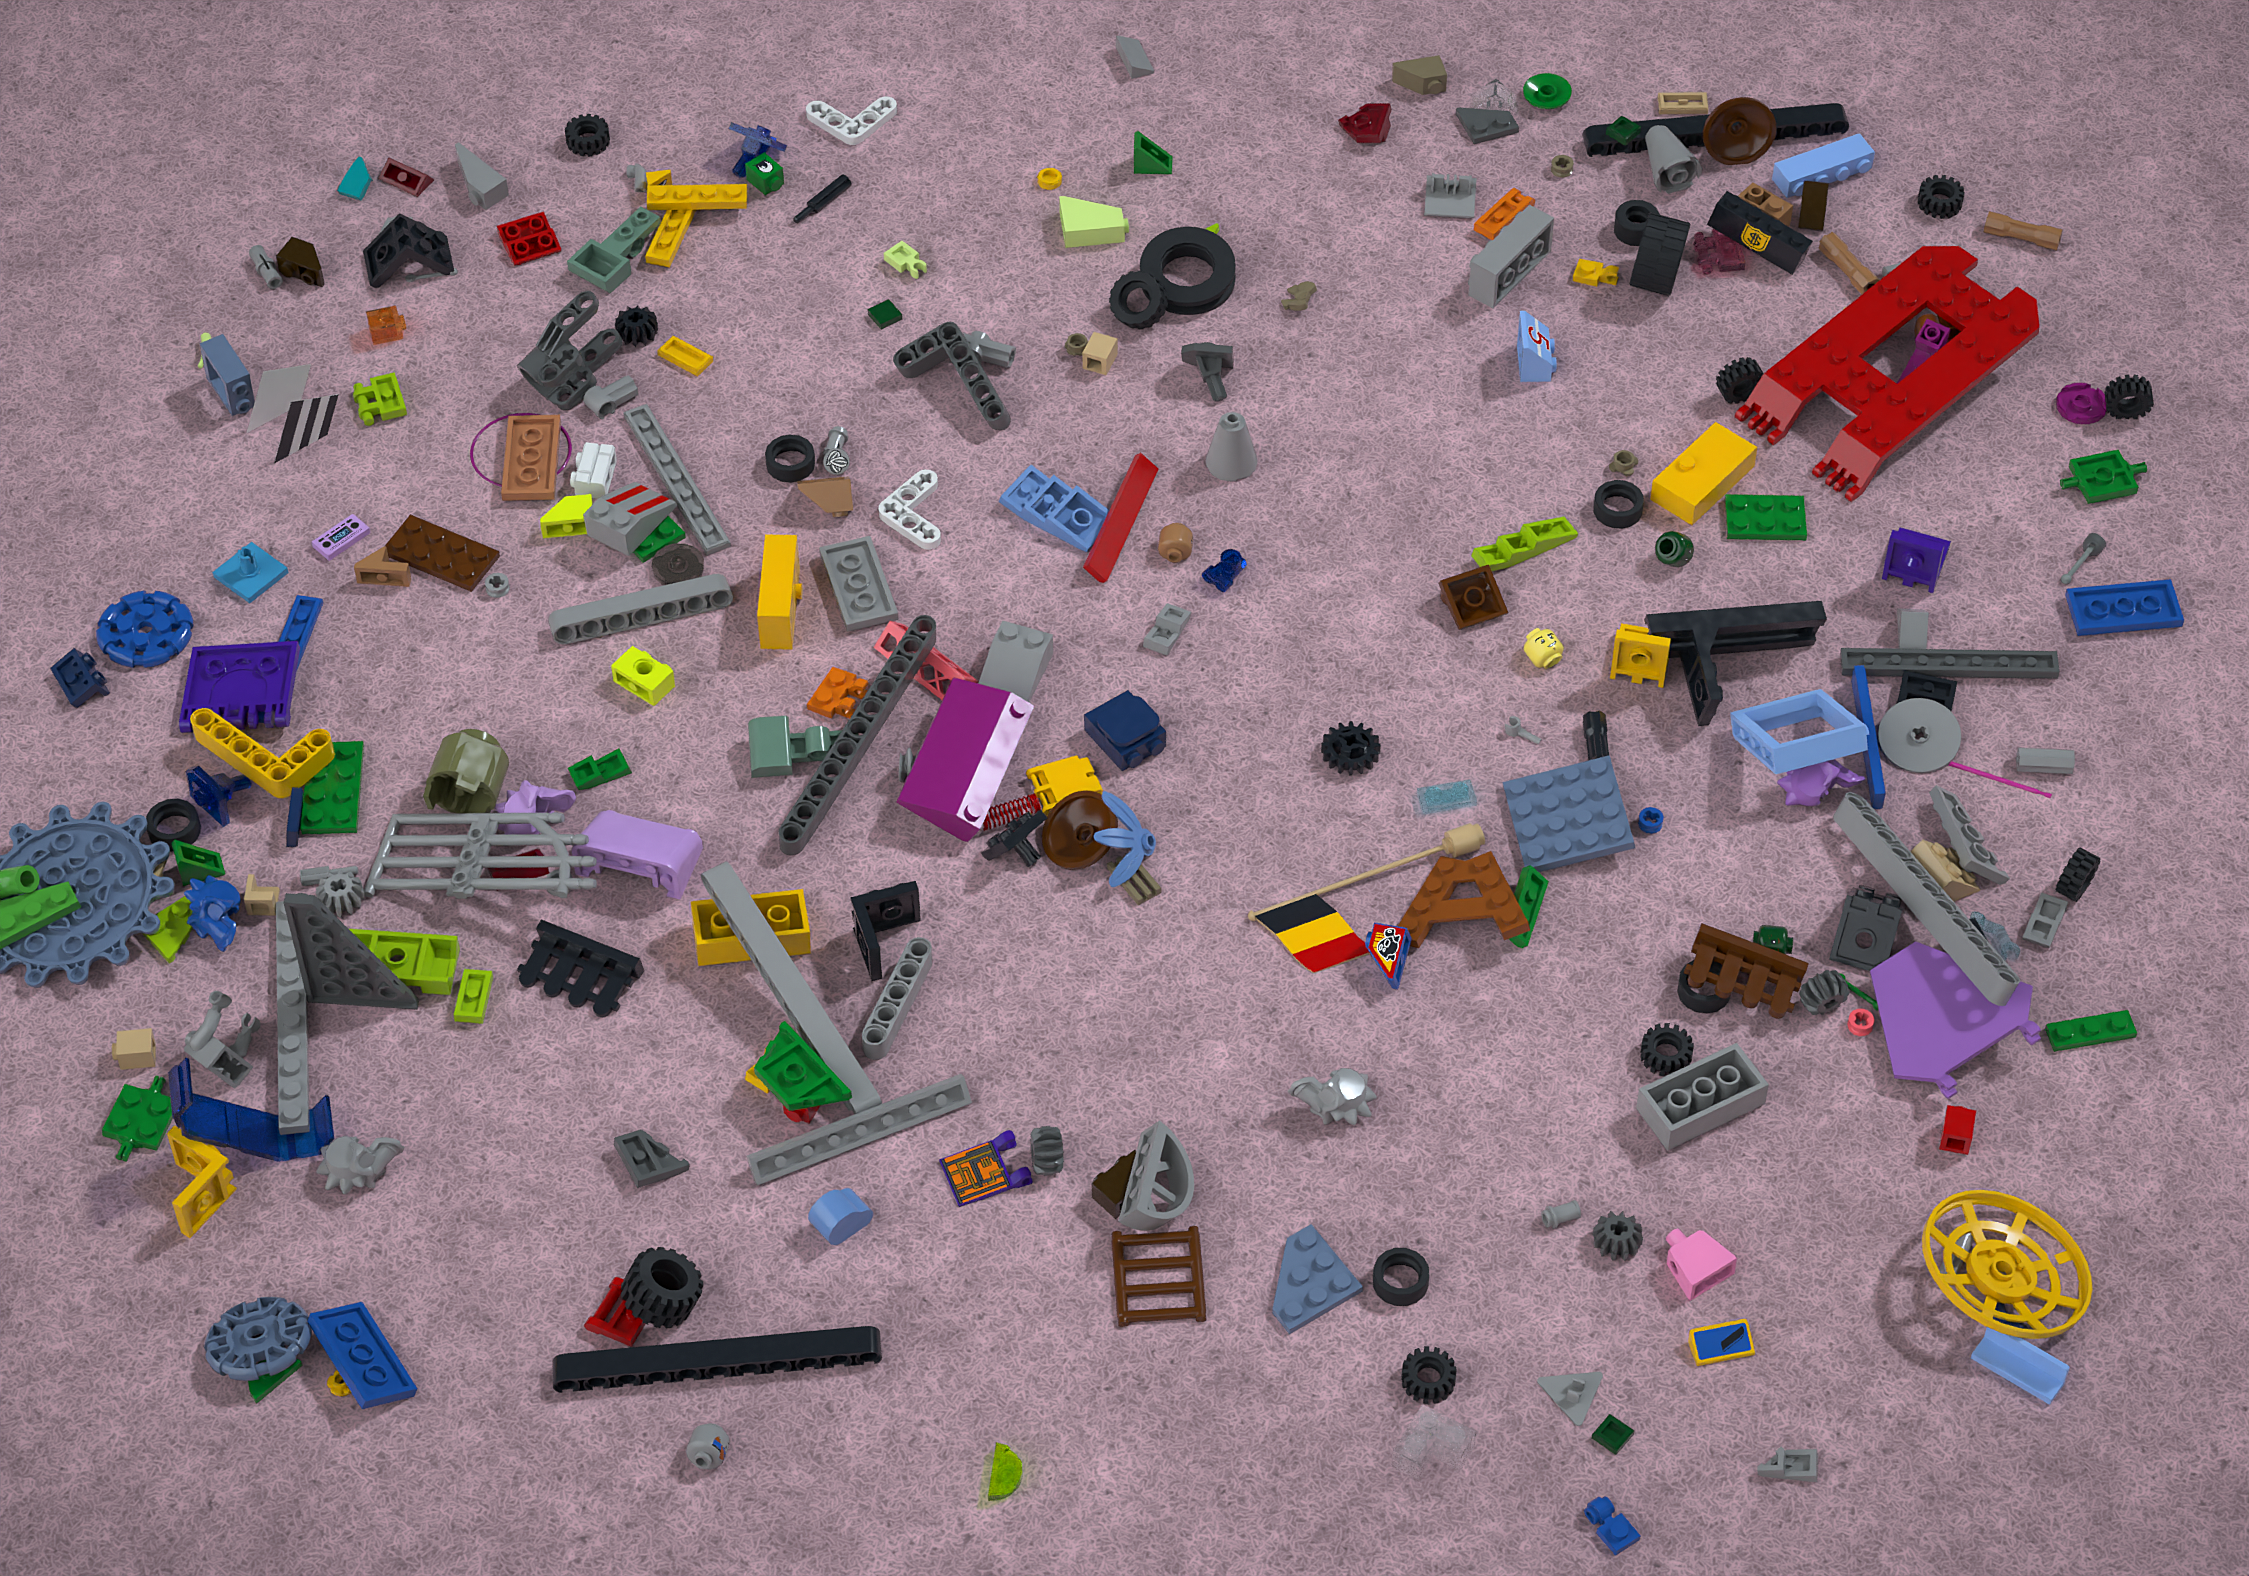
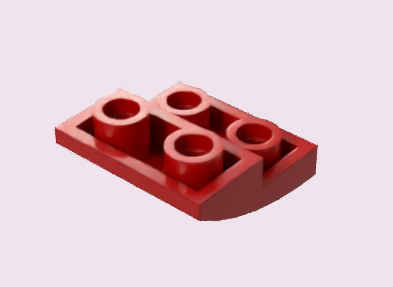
M544 211L497 226L498 235L514 266L558 253L562 250L553 228H550Z

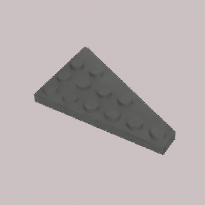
M305 893L285 894L283 903L308 1003L418 1010L419 998L315 895Z

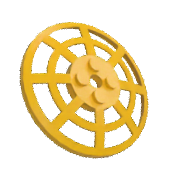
M1963 1191L1942 1200L1933 1209L1924 1225L1922 1251L1932 1278L1956 1307L1982 1325L2014 1337L2041 1339L2066 1332L2074 1327L2085 1314L2092 1295V1278L2088 1263L2071 1235L2056 1220L2029 1202L1997 1191ZM1973 1205L1999 1207L2016 1213L2011 1227L1994 1221H1978ZM1961 1207L1967 1223L1955 1228L1946 1237L1934 1225L1945 1213L1954 1208ZM2027 1219L2051 1234L2067 1250L2054 1255L2059 1265L2073 1260L2079 1280L2078 1299L2060 1295L2059 1275L2056 1268L2050 1262L2047 1253L2035 1241L2022 1233ZM1982 1231L1997 1232L2006 1235L2007 1238L2005 1241L1986 1240ZM1970 1232L1976 1243L1971 1253L1955 1244L1960 1237ZM1930 1236L1944 1247L1943 1261L1947 1274L1940 1273L1934 1261L1930 1247ZM2018 1242L2031 1249L2041 1260L2032 1262L2023 1251L2016 1247ZM1952 1254L1966 1262L1967 1274L1955 1273L1952 1264ZM2047 1269L2050 1278V1292L2036 1287L2037 1272ZM1949 1285H1954L1966 1300H1968L1971 1304H1973L1975 1307L1982 1311L1979 1312L1978 1310L1974 1309L1971 1305L1964 1301ZM1963 1285H1974L1986 1296L1984 1304L1973 1297ZM2029 1296H2033L2047 1303L2043 1308L2032 1313L2023 1301ZM1997 1302L2012 1304L2020 1315L2007 1314L1995 1310ZM2056 1305L2075 1309L2072 1316L2061 1326L2047 1329L2039 1321L2049 1315ZM1993 1317L2009 1322H2027L2034 1330L2006 1325L1994 1320Z

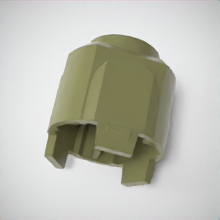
M464 729L444 737L435 755L426 781L423 798L427 808L434 809L435 804L451 813H490L496 806L509 767L508 756L497 739L477 729Z

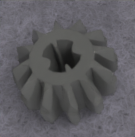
M1825 970L1821 974L1817 973L1813 978H1808V982L1802 984L1799 995L1804 1007L1812 1015L1819 1013L1824 1015L1826 1012H1832L1836 1007H1840V1004L1848 999L1847 996L1850 991L1845 979L1837 970Z
M1050 1126L1034 1128L1030 1134L1033 1171L1036 1175L1044 1176L1060 1173L1063 1169L1064 1151L1062 1134L1059 1128Z
M1610 1211L1608 1217L1600 1216L1598 1224L1593 1228V1244L1595 1248H1600L1601 1257L1611 1253L1612 1261L1616 1259L1617 1255H1620L1626 1261L1629 1254L1635 1256L1638 1253V1247L1643 1243L1641 1224L1635 1223L1634 1215L1626 1218L1624 1211L1617 1216Z

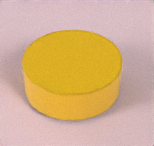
M1055 168L1042 169L1037 175L1038 185L1046 190L1058 188L1062 183L1061 172Z

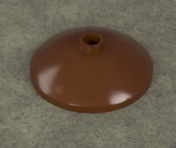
M1738 97L1723 102L1710 113L1703 128V142L1708 153L1713 159L1725 165L1749 164L1759 159L1771 147L1776 135V121L1769 107L1763 102L1750 97ZM1739 122L1736 126H1732L1733 123Z
M1084 790L1069 794L1052 808L1044 822L1042 830L1044 851L1048 858L1061 868L1068 870L1087 868L1103 858L1111 848L1096 842L1094 834L1101 830L1118 828V818L1105 804L1102 794L1098 792Z

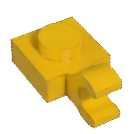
M1579 259L1573 274V281L1596 287L1599 282L1616 285L1619 279L1617 277L1619 267L1610 265L1603 268L1604 263Z

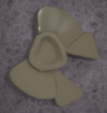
M1306 281L1288 288V293L1294 295L1295 299L1281 300L1284 309L1290 308L1294 311L1307 309L1309 298L1317 291L1315 283Z

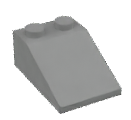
M1002 621L992 641L978 684L1012 692L1030 702L1053 656V634Z

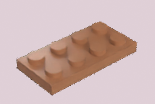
M560 415L508 416L501 490L502 501L555 500L561 431Z

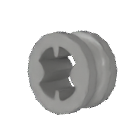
M493 573L485 580L486 592L491 597H503L510 590L508 578L503 573ZM495 583H501L499 584L500 587L494 588Z

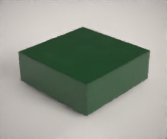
M1620 116L1606 128V135L1625 146L1641 133V126L1624 116Z
M889 299L867 309L868 316L881 330L903 320L902 313Z
M1609 1414L1594 1431L1592 1439L1617 1455L1634 1435L1635 1430Z

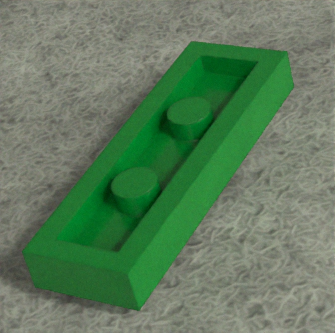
M1531 865L1522 868L1514 892V896L1530 927V931L1509 939L1520 948L1527 947L1549 883Z
M2128 1010L2053 1022L2045 1026V1031L2054 1052L2131 1039L2137 1036L2136 1028Z

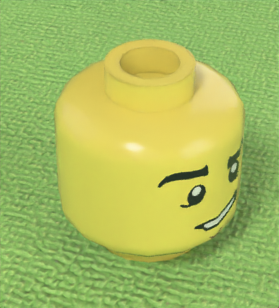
M1536 628L1526 636L1527 641L1524 644V652L1536 667L1548 669L1559 663L1563 658L1561 654L1564 647L1552 630Z

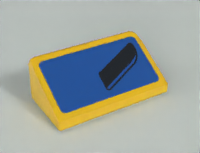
M1747 1319L1694 1328L1689 1331L1688 1343L1697 1366L1755 1355Z

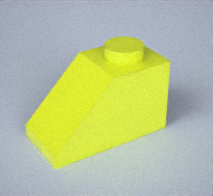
M592 495L566 496L540 518L543 538L587 534L583 514L593 505Z

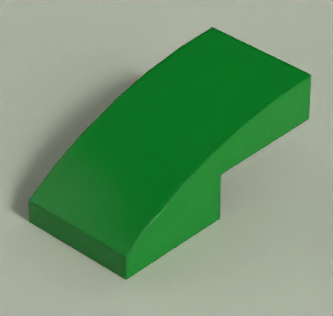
M620 748L597 760H594L591 755L568 767L578 790L590 789L632 774Z

